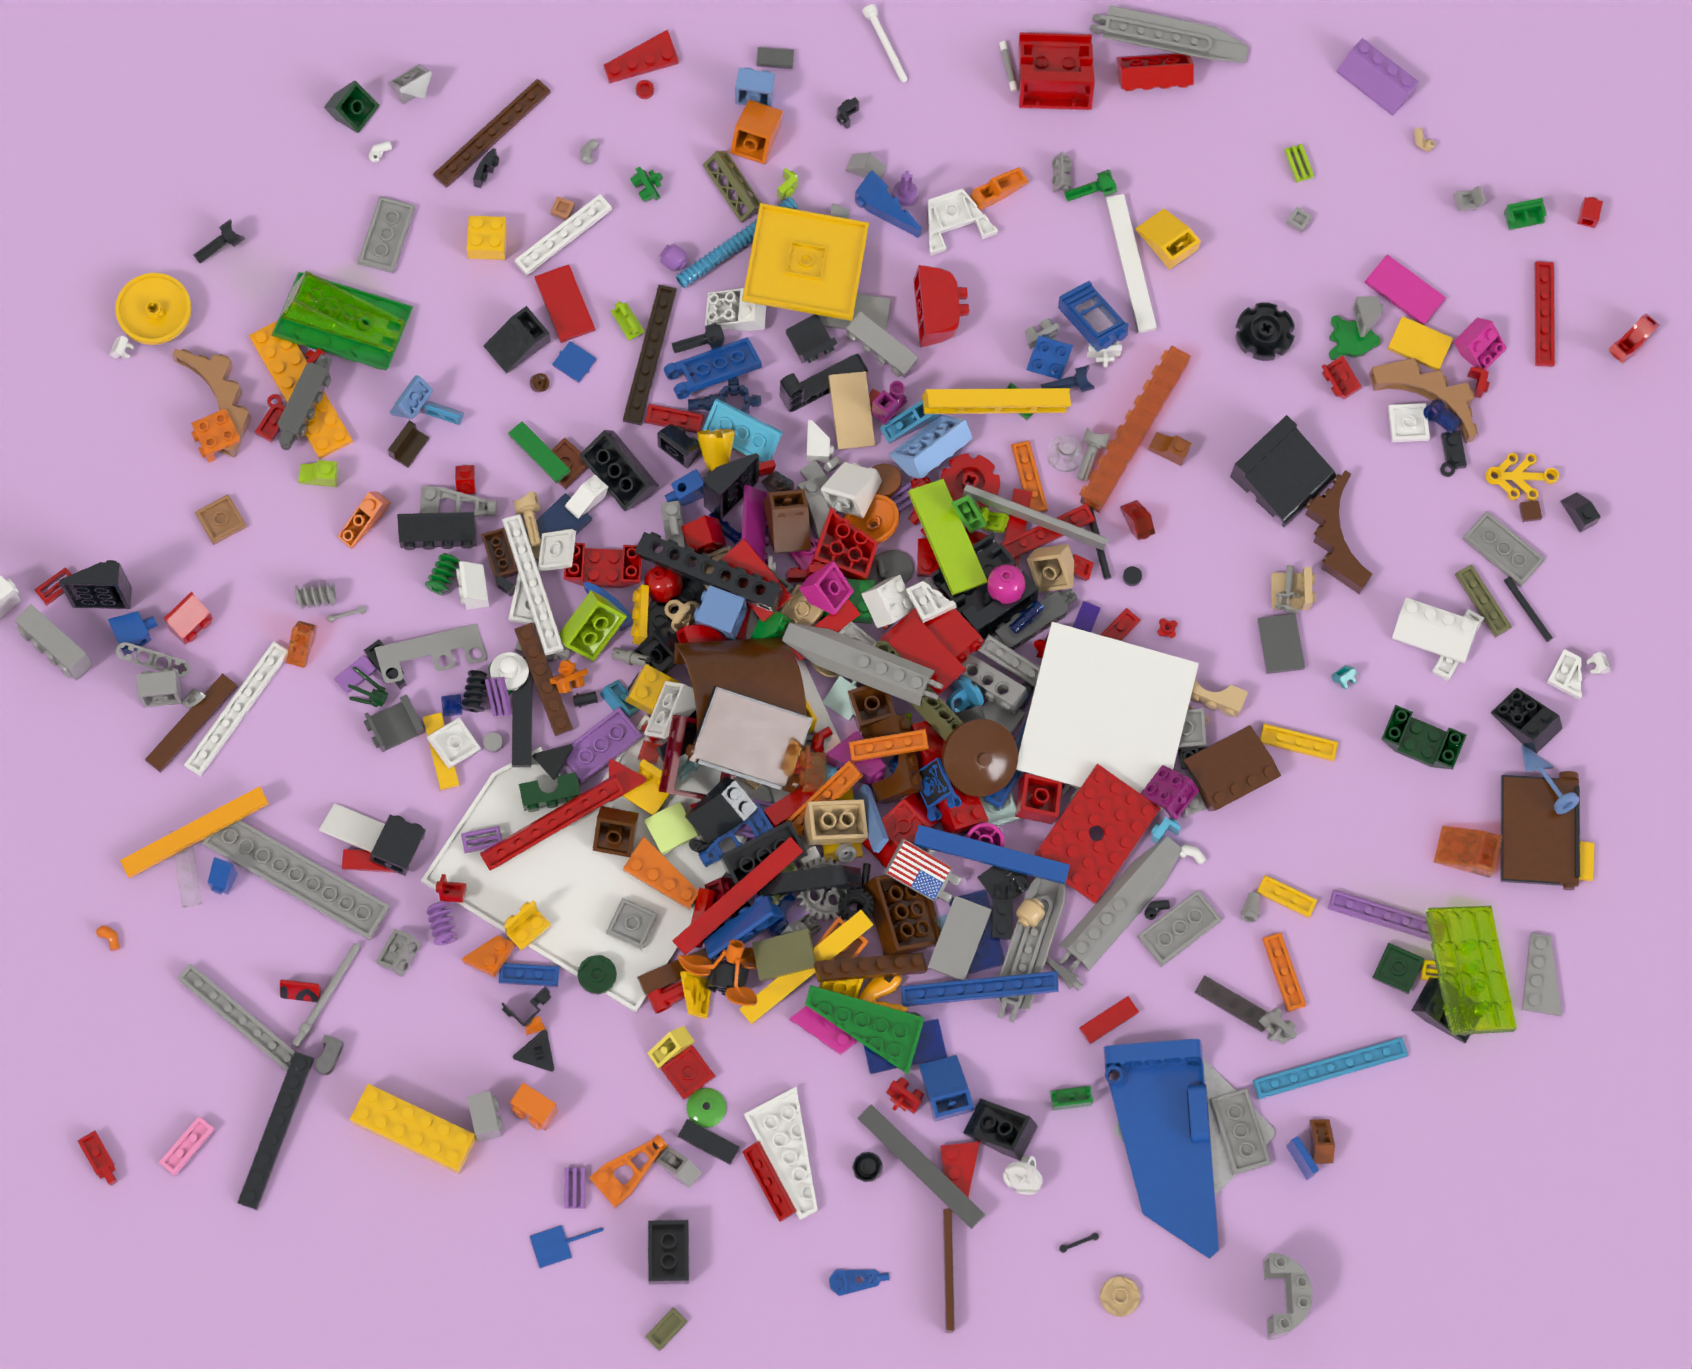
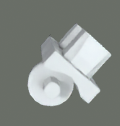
M1117 341L1107 349L1097 352L1089 343L1087 358H1095L1096 362H1102L1103 368L1107 367L1108 362H1114V357L1121 356L1122 345H1119Z

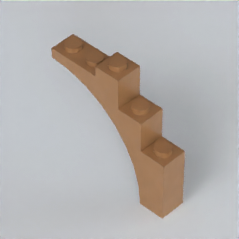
M175 349L173 352L174 361L199 375L214 393L219 411L222 409L228 411L240 441L217 452L235 458L250 423L251 415L247 408L237 406L242 390L236 381L228 380L233 368L231 359L223 354H213L210 360L204 355H193L186 349Z
M1415 358L1371 368L1369 376L1374 391L1386 389L1404 390L1428 398L1442 407L1453 418L1461 430L1466 443L1474 441L1478 434L1476 424H1473L1471 418L1472 410L1470 404L1474 399V392L1469 387L1468 382L1447 387V378L1443 376L1441 370L1421 374L1420 365L1416 363Z

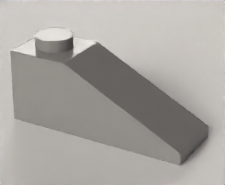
M814 478L798 484L796 490L805 489L809 523L819 538L829 508Z

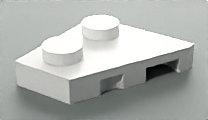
M924 581L906 589L923 623L956 608L954 601H949L942 593L932 589Z
M1564 649L1547 684L1580 700L1582 697L1581 657Z

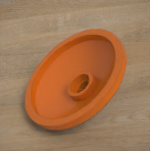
M875 494L864 518L845 514V518L857 529H861L875 541L881 543L896 531L900 514L894 501L884 495Z

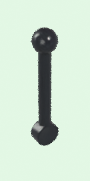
M1092 1233L1091 1236L1077 1242L1061 1245L1059 1250L1061 1253H1065L1067 1249L1090 1240H1098L1099 1235Z

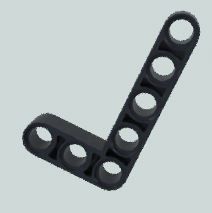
M854 354L802 382L798 381L794 373L789 374L780 381V398L788 411L794 412L830 393L829 375L865 371L867 373L868 368L860 355Z
M832 865L782 872L757 892V896H775L826 888L860 889L862 888L861 868Z

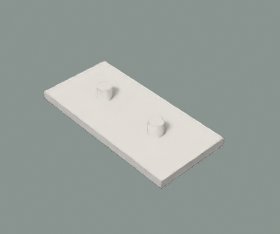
M334 803L319 831L372 852L385 824Z

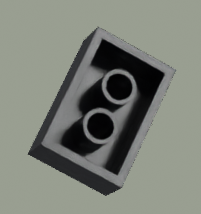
M648 1220L649 1285L689 1284V1220Z

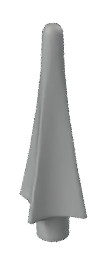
M1046 958V963L1054 971L1058 972V976L1069 989L1074 987L1079 991L1082 988L1083 984L1078 981V975L1050 958Z

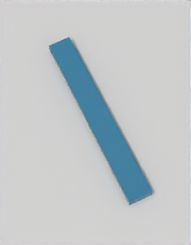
M1400 1037L1261 1077L1252 1082L1258 1100L1402 1059L1408 1057L1403 1038Z

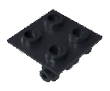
M995 866L990 867L977 877L992 899H994L995 884H999L1001 887L999 899L1006 900L1007 885H1012V900L1030 886L1022 873Z

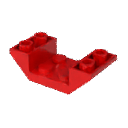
M575 543L572 567L564 568V580L584 586V583L587 581L598 587L624 588L638 584L641 580L642 559L635 554L638 545H623V550L586 548L585 543Z
M916 792L905 797L881 819L889 840L879 853L873 852L868 838L861 844L887 868L901 839H905L913 844L918 825L933 829L940 823V820L929 821L924 800L921 794Z

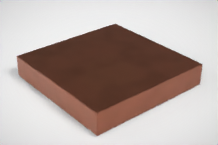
M564 437L551 451L571 471L558 482L566 490L588 466L580 458L581 452Z

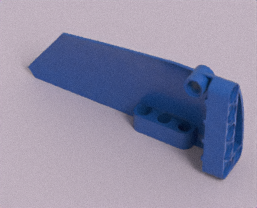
M1185 1039L1105 1046V1078L1110 1087L1142 1213L1210 1259L1219 1251L1208 1098L1204 1078L1201 1040ZM1112 1072L1120 1074L1117 1080L1109 1078Z

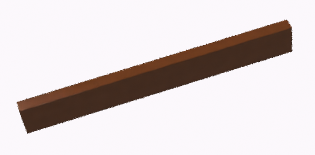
M537 78L433 173V177L447 188L551 93L550 89Z

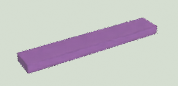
M1337 890L1332 891L1328 905L1329 910L1439 944L1441 943L1446 925Z

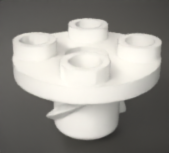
M507 652L500 654L493 660L490 666L491 677H504L507 690L514 691L519 689L528 678V664L517 653Z

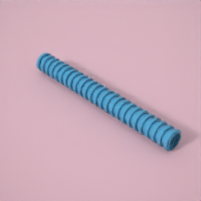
M790 197L783 200L782 204H777L780 207L798 210L796 202ZM757 219L754 220V223L751 222L750 226L747 225L745 229H741V232H737L736 236L733 235L731 239L728 238L727 242H722V245L714 248L713 252L709 251L708 255H704V258L701 257L699 261L690 264V267H686L685 271H680L681 274H676V280L680 286L686 288L687 285L692 284V281H697L696 278L699 279L701 275H705L706 271L710 272V269H714L715 265L718 266L720 262H724V259L727 260L729 255L733 256L734 253L738 252V249L741 250L743 246H747V243H752Z

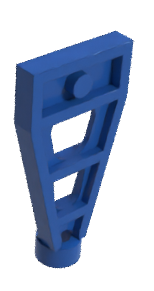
M758 803L755 804L758 808L744 822L718 837L706 851L704 850L698 854L706 868L713 864V862L720 860L719 856L724 852L719 848V844L727 837H731L736 847L743 844L735 836L736 831L741 825L747 824L752 830L754 837L774 828ZM707 853H711V854H712V856H713L712 860L710 859V857L708 856Z

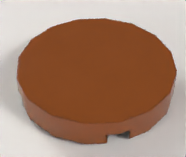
M885 463L873 466L872 468L878 471L882 479L876 494L889 498L894 496V493L899 491L902 485L899 470L895 466Z

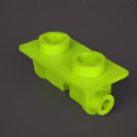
M619 301L615 304L616 308L610 310L629 341L645 333L627 302L622 303Z

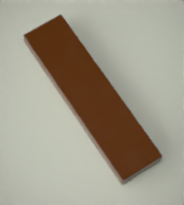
M706 948L690 954L704 956L712 963L713 959L708 957ZM675 960L642 974L637 979L644 995H647L654 990L680 981L681 972L686 970L682 967L679 960Z

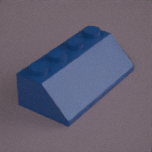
M764 895L758 897L754 901V905L744 907L738 912L739 915L737 917L727 919L723 922L724 926L720 929L716 928L703 940L708 957L710 959H718L723 950H727L730 940H739L745 944L784 917L778 905L771 902L773 897Z

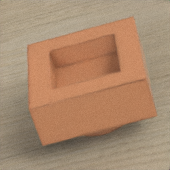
M557 196L550 213L555 217L567 220L575 207V203Z

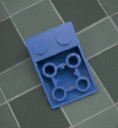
M957 1055L919 1064L934 1122L973 1112V1102Z

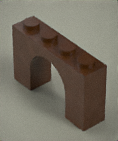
M896 714L862 728V737L869 739L911 732V723L908 716ZM916 752L898 754V765L894 773L888 778L872 784L877 803L888 804L923 790Z

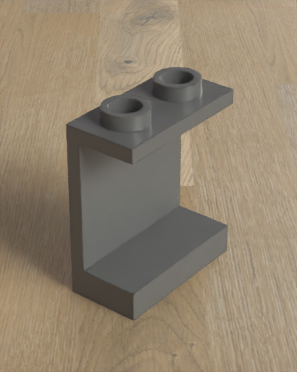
M407 694L400 697V703L372 716L368 712L365 713L367 720L364 721L368 732L372 730L374 737H372L373 743L376 748L380 747L382 752L425 733Z

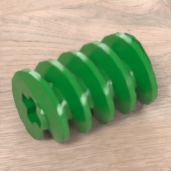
M447 553L438 556L439 561L435 562L436 568L431 570L432 574L428 576L429 581L425 582L427 589L441 596L444 595L442 591H449V588L445 585H452L449 577H456L452 571H456L458 568L455 565H459V562H461L455 556Z

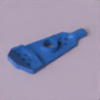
M835 1270L829 1277V1284L833 1292L838 1296L876 1287L881 1281H888L890 1278L889 1272L879 1274L877 1270ZM857 1276H861L863 1278L862 1283L859 1284L856 1282L855 1279Z

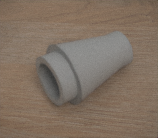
M1248 893V897L1240 912L1242 920L1256 922L1257 918L1260 917V895L1258 893Z

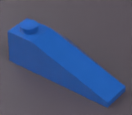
M871 170L855 191L856 204L867 212L919 238L922 231L920 225L907 210L903 211L901 209L899 199L896 196L892 197L886 189L889 187Z

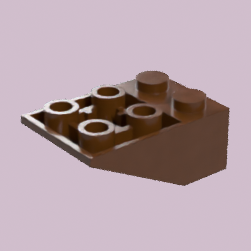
M805 489L769 492L763 500L774 554L811 550L809 511Z

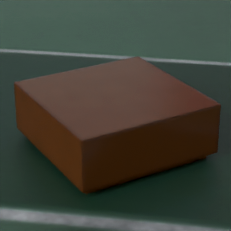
M1539 500L1521 502L1519 504L1522 522L1542 519Z

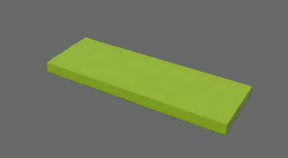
M944 479L909 490L910 499L951 594L955 595L986 584L987 579L963 523L952 506L953 500Z

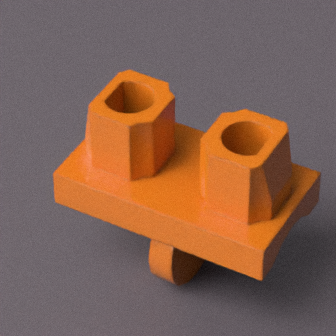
M567 659L563 660L558 669L559 673L562 674L550 678V683L557 684L559 693H568L571 691L570 681L572 688L584 686L583 676L588 674L587 668L579 671L574 669L576 667L575 663Z

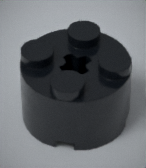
M713 959L711 965L714 964L717 959ZM720 961L715 969H710L711 973L707 977L705 988L715 993L717 990L726 996V990L734 988L736 964H724L723 961ZM739 964L738 986L746 987L749 970L740 968L741 964Z

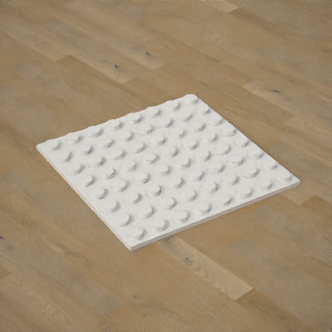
M1051 622L1018 752L1016 770L1080 788L1098 763L1141 794L1162 765L1171 769L1174 767L1199 663Z

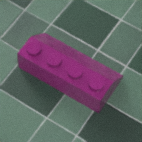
M744 485L742 540L746 539L761 559L768 564V553H764V548L768 546L769 535H765V528H768L763 504L767 492Z

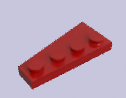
M668 29L604 64L609 84L679 64Z

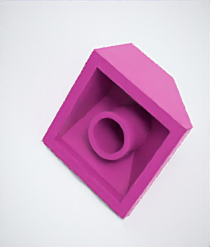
M834 561L810 575L799 587L810 604L832 615L838 612L854 592Z

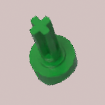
M1108 169L1097 173V181L1065 191L1064 194L1067 202L1098 192L1099 190L1103 193L1104 197L1116 193L1117 187L1112 178L1111 171Z

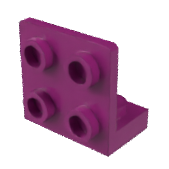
M1162 765L1143 789L1141 795L1163 807L1172 819L1177 820L1199 790L1191 778Z

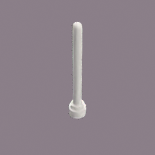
M875 4L866 6L862 10L865 18L872 22L900 81L906 82L907 76L877 18L878 10Z

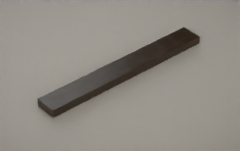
M658 285L624 412L623 422L640 426L642 424L677 288Z

